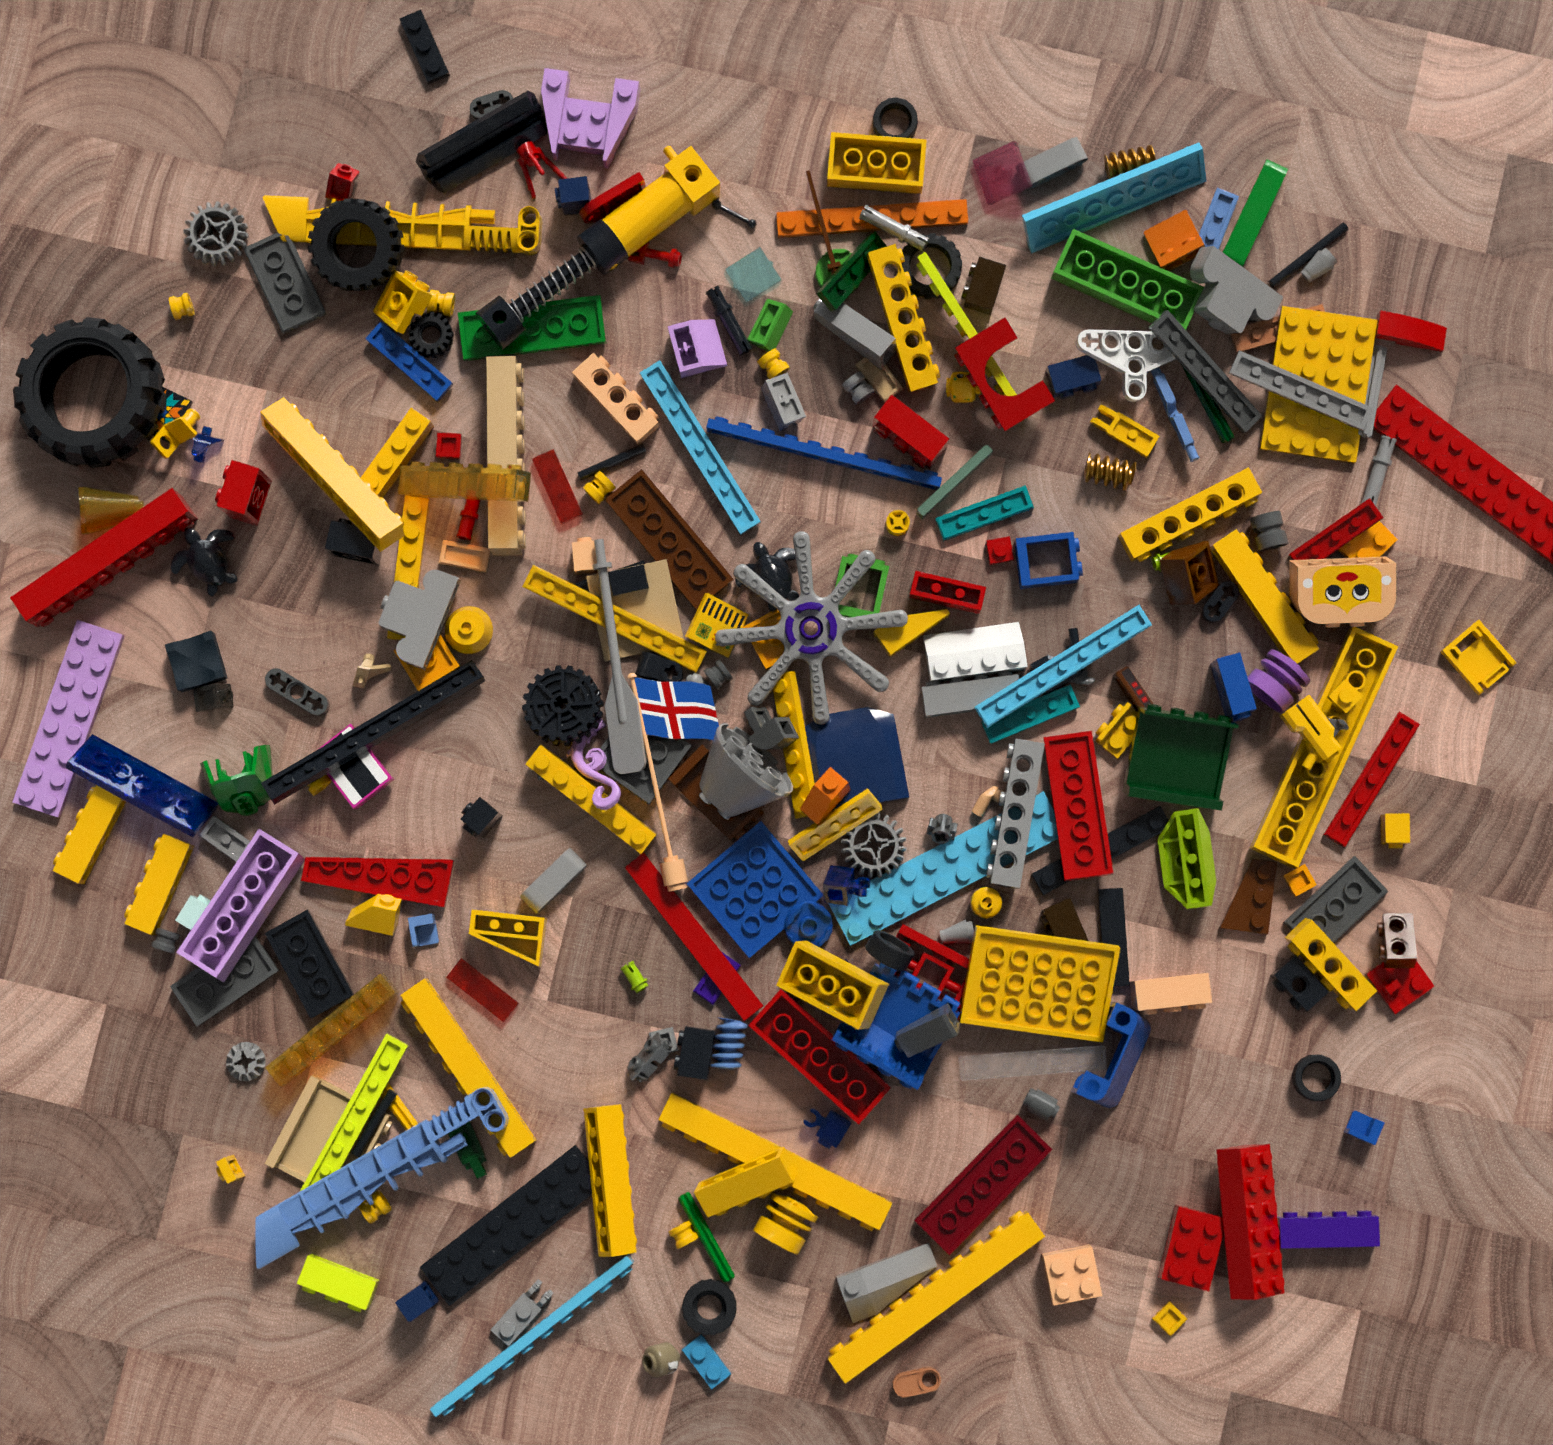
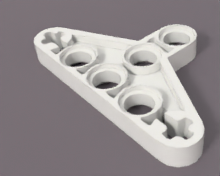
M1088 329L1078 334L1075 340L1079 351L1122 373L1123 396L1130 402H1137L1145 396L1148 372L1176 359L1170 351H1167L1165 346L1161 350H1157L1152 346V339L1156 337L1152 331ZM1098 335H1100L1099 343H1091L1086 347V343L1082 342L1086 336H1088L1089 340H1097L1099 338ZM1106 336H1113L1116 339L1117 345L1115 348H1108L1105 345ZM1134 336L1140 340V347L1138 349H1132L1129 346L1128 340L1130 337ZM1131 360L1139 362L1141 368L1138 373H1133L1129 370L1128 364ZM1131 384L1139 386L1141 392L1138 397L1130 395L1128 389Z

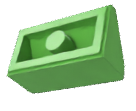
M767 299L747 339L749 343L768 352L776 348L793 314V310L786 304Z

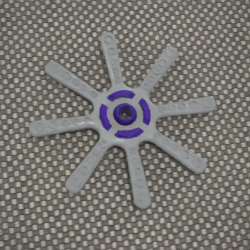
M800 531L793 536L801 589L799 598L794 601L784 599L747 565H737L733 572L734 577L777 608L781 618L779 623L774 626L719 630L716 632L715 641L719 646H730L768 639L780 640L784 645V652L748 693L747 699L749 703L754 706L761 705L790 664L796 659H803L808 663L810 671L813 720L816 724L823 725L830 718L822 670L824 658L829 655L838 657L874 690L884 692L889 687L887 677L848 650L842 643V637L849 630L902 627L907 624L908 615L904 610H894L856 617L842 616L838 609L840 602L874 564L875 555L869 550H863L832 593L827 597H819L813 590L810 537L806 532ZM808 621H814L818 625V631L815 635H808L805 632L804 627Z

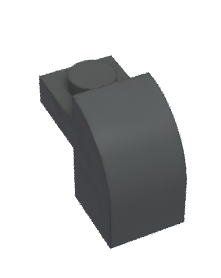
M750 707L744 712L749 726L754 731V734L748 739L759 749H783L799 738L789 717H774L772 719L766 707Z

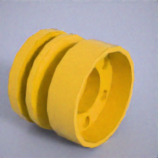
M773 1193L770 1199L779 1204L778 1208L767 1204L766 1208L774 1214L772 1219L760 1216L753 1231L774 1244L798 1255L806 1241L798 1234L799 1229L811 1232L812 1228L805 1224L804 1220L807 1219L816 1223L818 1217L807 1206L793 1198Z

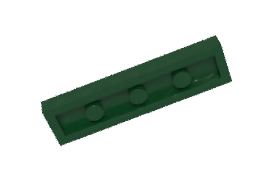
M875 231L863 240L816 293L831 312L835 311L871 271L866 254L887 247Z

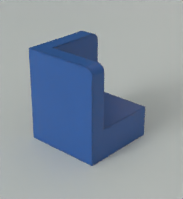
M1354 1110L1351 1113L1344 1133L1369 1144L1376 1145L1385 1122Z

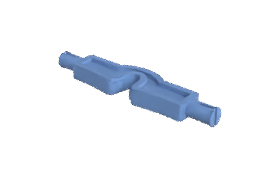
M1158 367L1151 371L1154 384L1183 450H1186L1190 462H1194L1200 458L1194 447V440L1182 413L1179 414L1177 411L1176 399L1167 379Z

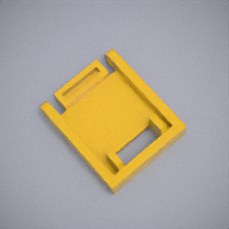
M1480 620L1475 621L1440 651L1478 695L1484 692L1478 683L1485 689H1488L1509 671L1508 667L1503 663L1504 661L1510 667L1516 665V661ZM1471 633L1477 640L1461 652L1456 645Z

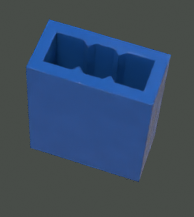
M1241 653L1217 658L1210 666L1224 715L1232 717L1234 722L1247 719L1251 716V712L1257 708Z

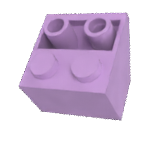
M715 319L689 320L667 326L681 378L727 366Z

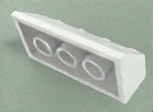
M1019 622L923 635L930 682L950 681V679L962 677L964 679L972 678L983 674L993 675L1005 671H1022L1028 667Z

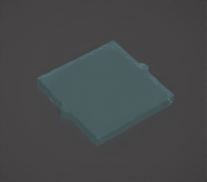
M760 247L725 269L734 283L733 287L738 289L746 303L781 281L780 276L773 267V261L768 260Z

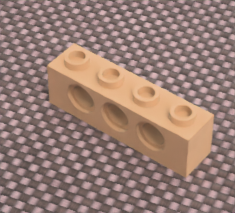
M592 353L572 372L574 378L637 445H640L659 428L658 415L650 407L647 410L641 404L642 398L634 390L630 392L624 386L627 383L618 373L614 375L608 369L610 364L603 356L597 357ZM598 376H606L608 378L607 383L602 386L597 385L595 380ZM615 393L624 395V399L620 403L612 402L611 397ZM632 410H637L640 412V417L637 420H630L627 418L628 413Z

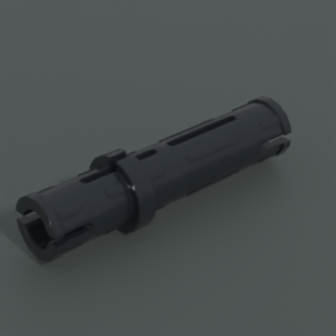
M715 286L714 290L713 288L709 289L705 294L711 301L715 309V316L720 318L739 356L744 355V352L748 353L753 348L732 312L733 307L731 303H727L719 286Z

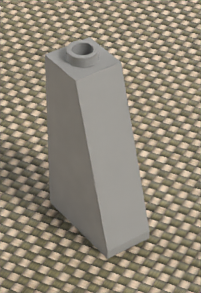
M820 298L813 307L815 309L813 311L814 318L880 370L896 353L895 337L846 304L842 303L835 311L831 312Z

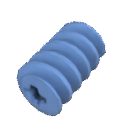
M717 1017L724 1024L716 1025V1028L721 1030L722 1034H717L714 1038L720 1040L721 1043L713 1045V1048L719 1050V1053L712 1054V1058L718 1060V1063L710 1064V1066L734 1070V1068L742 1066L735 1059L743 1057V1053L737 1051V1049L745 1047V1044L738 1040L746 1037V1034L741 1032L740 1029H745L748 1025L740 1020Z

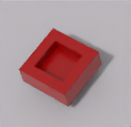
M437 432L436 457L461 459L462 434Z
M1010 536L986 540L990 565L1014 561Z

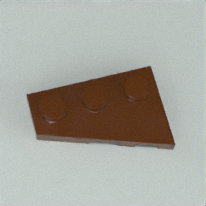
M1251 859L1219 928L1268 935L1277 862Z

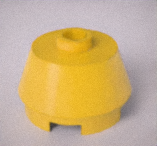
M474 606L461 607L455 610L447 619L445 625L446 639L450 646L460 653H477L483 650L491 641L493 635L492 621L488 614L480 608Z

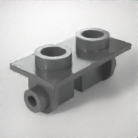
M659 1032L652 1038H649L640 1053L630 1060L627 1068L632 1081L635 1078L641 1083L644 1080L647 1081L658 1068L652 1061L655 1060L661 1064L672 1052V1044L667 1040L662 1042Z

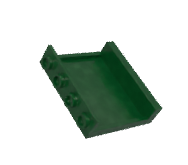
M1147 704V707L1139 706L1122 792L1130 797L1222 811L1224 801L1220 799V793L1233 729H1238L1239 725L1232 721V717L1225 715L1210 718L1208 713L1194 711V715L1185 714V710L1171 707L1170 711L1161 710L1162 706Z

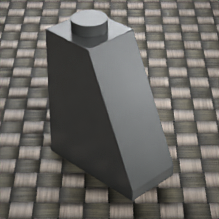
M947 1003L898 1030L894 1042L900 1053L905 1052L909 1058L957 1036L960 1022Z

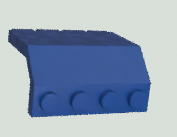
M875 963L869 974L885 981L889 986L870 1028L858 1030L841 1021L832 1040L835 1041V1045L839 1049L846 1052L850 1050L857 1054V1059L863 1063L876 1065L878 1071L888 1077L893 1075L900 1079L899 1083L904 1087L918 1090L942 1043L908 1058L905 1052L900 1053L894 1042L896 1040V1033L898 1030L947 1003L958 1018L960 1012L956 1010L960 1002L946 994L939 1001L938 997L941 991L924 982L919 989L916 986L920 979L907 971H901L900 975L896 976L895 972L897 970L882 963L880 965Z

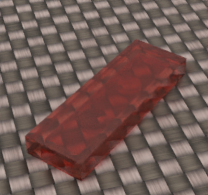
M554 449L532 458L561 525L582 516L583 513Z
M463 958L458 961L446 977L503 1022L506 1021L519 1004L518 1001Z

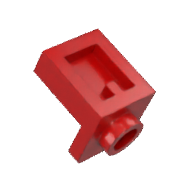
M338 163L329 173L325 197L331 200L336 199V201L351 199L354 181L358 178L360 171L352 168L350 165Z

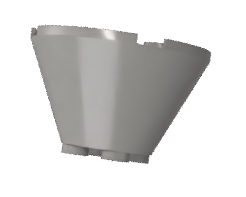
M722 723L716 729L699 786L702 792L699 794L700 798L707 804L712 803L718 808V812L722 817L729 819L731 816H737L787 797L793 791V785L788 774L784 772L782 775L776 767L779 763L768 750L755 747L748 739L750 735L738 727L732 730L727 728L728 723Z

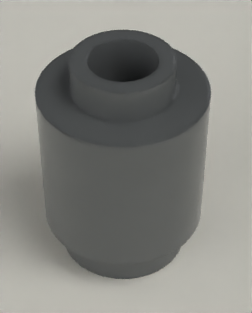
M1030 1088L1022 1103V1106L1027 1108L1026 1111L1045 1121H1048L1049 1117L1054 1119L1060 1109V1106L1057 1105L1058 1099L1039 1089L1034 1090Z

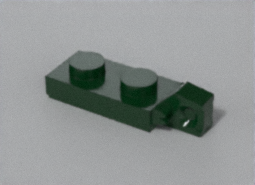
M470 1121L448 1135L451 1138L461 1132L465 1137L468 1145L458 1150L457 1155L466 1170L472 1168L476 1178L480 1179L487 1175L483 1162L487 1161Z

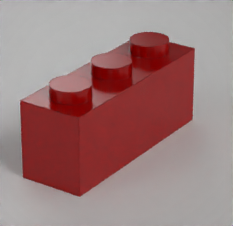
M915 570L909 598L980 614L986 587Z

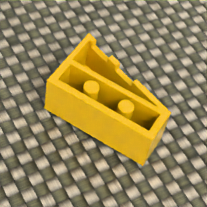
M472 909L469 934L541 967L547 918Z

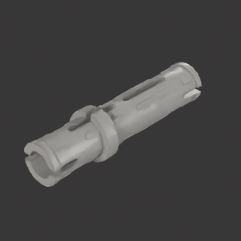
M865 205V210H862L859 219L898 238V241L902 244L906 242L921 252L924 251V246H927L929 237H925L912 230L910 225L906 224L905 226Z
M1381 436L1377 454L1372 459L1374 464L1361 504L1370 498L1376 506L1387 468L1392 463L1390 458L1397 441L1395 438L1390 440L1391 437Z

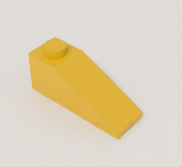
M945 609L908 615V621L905 626L876 628L873 635L888 656L891 657L947 618L950 612Z

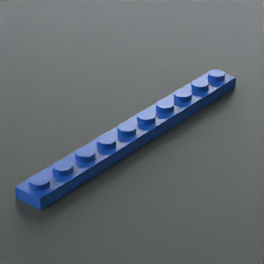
M722 417L709 418L706 429L709 433L933 490H938L941 485L942 477H938V473L934 471L924 470V473L914 471L915 467L901 464L900 467L891 465L892 462L883 458H878L877 461L868 459V455L854 452V455L844 453L845 449L831 446V449L821 447V443L808 440L805 443L798 441L799 438L793 435L777 436L772 430L762 428L761 431L754 430L751 425L741 422L738 425L730 424L728 419Z

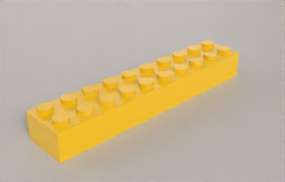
M1352 627L1348 630L1315 702L1325 716L1330 719L1344 720L1349 727L1346 731L1339 730L1334 737L1342 747L1338 750L1340 755L1330 763L1326 760L1320 762L1317 758L1311 770H1307L1302 767V764L1309 751L1307 743L1300 735L1249 847L1250 849L1293 869L1299 867L1398 646L1357 627ZM1344 679L1363 695L1346 714L1327 698Z

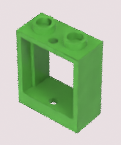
M848 554L847 557L842 556L836 586L845 574L846 565L851 566L858 555ZM875 559L874 564L869 569L882 573L874 611L839 604L838 609L842 616L856 617L880 612L889 566L885 565V561Z

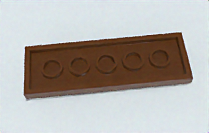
M642 469L605 498L606 503L655 561L667 559L671 581L696 611L705 593L715 596L734 581L732 576Z

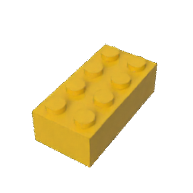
M831 132L827 187L922 194L927 139Z
M795 941L776 986L861 1030L870 1028L889 984L808 941Z

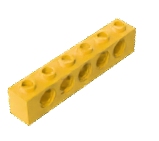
M896 244L868 252L866 256L890 334L896 338V353L908 392L937 384L940 372L937 364H932L930 355H933L930 341H925L923 332H926L923 318L918 319L916 309L919 308L916 295H911L909 286L912 285L909 272H904L902 267L905 259L901 248L897 249ZM891 265L895 267L897 273L894 278L885 276V266ZM895 288L902 290L904 294L903 300H893L891 291ZM905 311L909 313L911 317L909 324L904 325L899 322L898 315L900 312ZM912 334L917 337L918 344L916 347L911 348L906 345L905 338L907 335ZM919 357L924 360L925 367L922 371H917L913 368L912 362L914 358Z
M1248 467L1121 532L1118 538L1130 561L1138 559L1139 562H1142L1152 556L1150 552L1158 548L1161 552L1171 547L1173 540L1179 537L1181 540H1185L1195 534L1193 530L1202 527L1204 530L1216 523L1214 519L1222 515L1224 519L1237 513L1236 508L1245 505L1247 508L1257 503V497L1262 494V491ZM1236 490L1239 493V500H1231L1228 496V491ZM1207 501H1215L1218 505V510L1210 511L1206 505ZM1188 511L1194 512L1197 516V521H1187L1185 513ZM1164 523H1173L1176 531L1174 533H1167L1164 530ZM1145 533L1152 534L1154 543L1146 544L1142 539V535Z

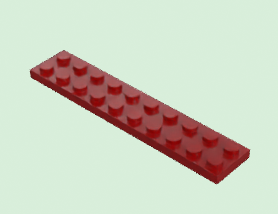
M1396 384L1377 408L1374 430L1382 436L1391 437L1390 440L1395 438L1397 440L1395 443L1396 447L1553 564V502Z

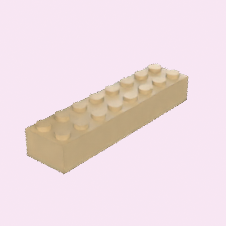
M516 356L486 357L488 549L493 556L522 555V549H526V534L522 530V525H526V511L521 504V501H526V489L523 487V482H521V477H525L526 473L525 463H523L521 454H525V439L521 435V430H525V417L522 411H520V406H525L524 392H522V387H520V383H524V368H522V363H518Z

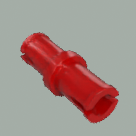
M467 491L464 509L460 511L461 521L458 533L456 534V537L459 539L471 541L475 521L479 518L477 513L483 495L480 492Z

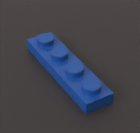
M382 321L365 338L435 401L439 402L453 386V383Z

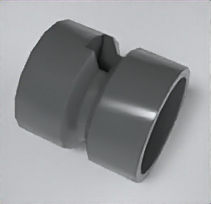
M1281 511L1268 512L1250 518L1252 530L1258 534L1255 538L1258 552L1277 549L1289 544L1286 531L1281 529V526L1284 524Z

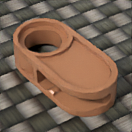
M932 1367L905 1371L894 1377L893 1389L901 1397L929 1393L939 1388L941 1377L939 1372ZM931 1372L936 1376L934 1385L926 1386L923 1384L922 1377L925 1373Z

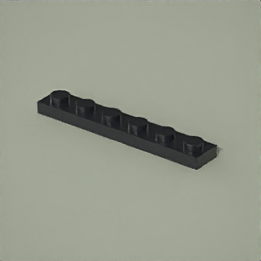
M1161 806L1108 833L1111 859L1163 831L1169 820ZM1061 858L1031 874L1042 895L1069 882L1064 881Z

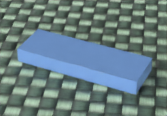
M1219 188L1216 189L1199 232L1205 247L1214 246L1219 250L1238 201V195Z

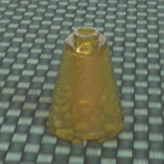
M84 486L78 487L81 534L87 535L113 528L144 507V501H139L138 496Z

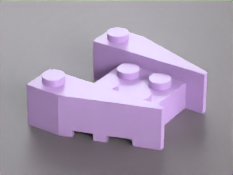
M545 68L541 94L554 161H558L559 150L565 149L603 155L604 168H609L622 139H624L631 121L634 120L637 114L640 96L639 81L615 78L612 103H602L568 98L570 86L568 71Z

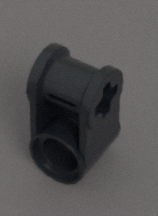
M642 651L635 672L637 676L659 682H681L683 671L678 663ZM672 668H675L678 676H673L672 679H669L666 671H671Z

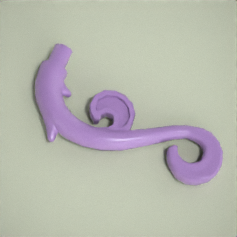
M600 718L597 720L598 728L590 730L592 735L589 738L583 736L582 742L579 744L572 741L566 758L571 756L575 768L586 778L612 788L611 795L606 798H602V793L605 790L603 786H598L592 796L593 804L598 809L607 810L618 803L621 790L615 781L598 773L606 764V754L600 748H593L588 751L585 757L589 762H592L586 764L583 759L585 745L589 744L591 738L597 735V731L606 727L605 722Z

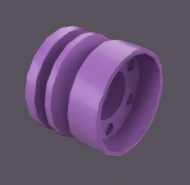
M1271 649L1267 653L1268 659L1264 658L1260 661L1266 673L1256 668L1248 675V681L1251 691L1270 708L1282 714L1294 702L1293 697L1288 691L1301 694V686L1307 687L1310 679L1295 661L1279 651Z

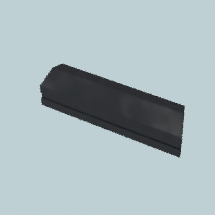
M527 90L418 153L415 162L421 169L424 178L438 191L446 193L514 154L522 144L529 141L534 142L547 135V125L543 110L535 94Z

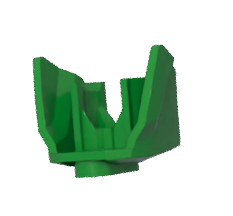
M270 745L255 746L253 756L244 751L245 766L242 772L230 777L227 775V771L222 769L220 760L216 759L217 781L214 780L207 760L200 763L210 791L223 811L250 816L258 812V807L270 801V797L261 782L273 776Z

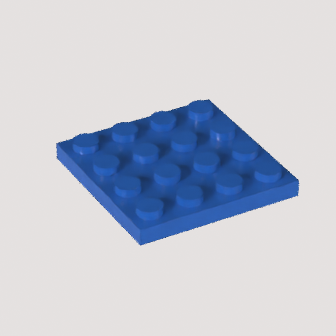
M762 821L686 883L749 958L784 930L785 918L795 905L804 901L817 902L824 896Z

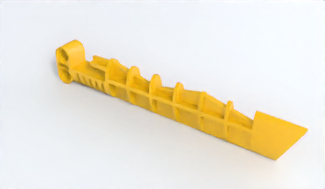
M263 196L278 233L282 234L280 236L282 241L287 242L286 235L293 242L311 243V239L308 238L309 231H313L314 226L312 223L315 218L321 216L320 212L324 208L309 210L308 197ZM387 201L385 208L390 211L389 215L392 218H396L399 223L397 227L398 230H402L403 238H401V245H404V247L471 250L476 248L477 251H480L481 248H485V251L493 248L495 252L498 249H503V252H507V249H512V253H524L529 256L535 255L541 248L542 217L538 210L532 206H526L520 210L518 228L472 226V223L495 224L496 221L495 210L472 209V205H467L466 208L445 211V204H441L439 212L419 216L417 203H413L412 215L391 210L390 201ZM529 214L536 215V220L532 224H526L524 221L525 217ZM352 222L343 226L336 239V244L377 246L373 231L370 227L360 222ZM534 238L535 243L532 247L525 248L523 246L525 239Z

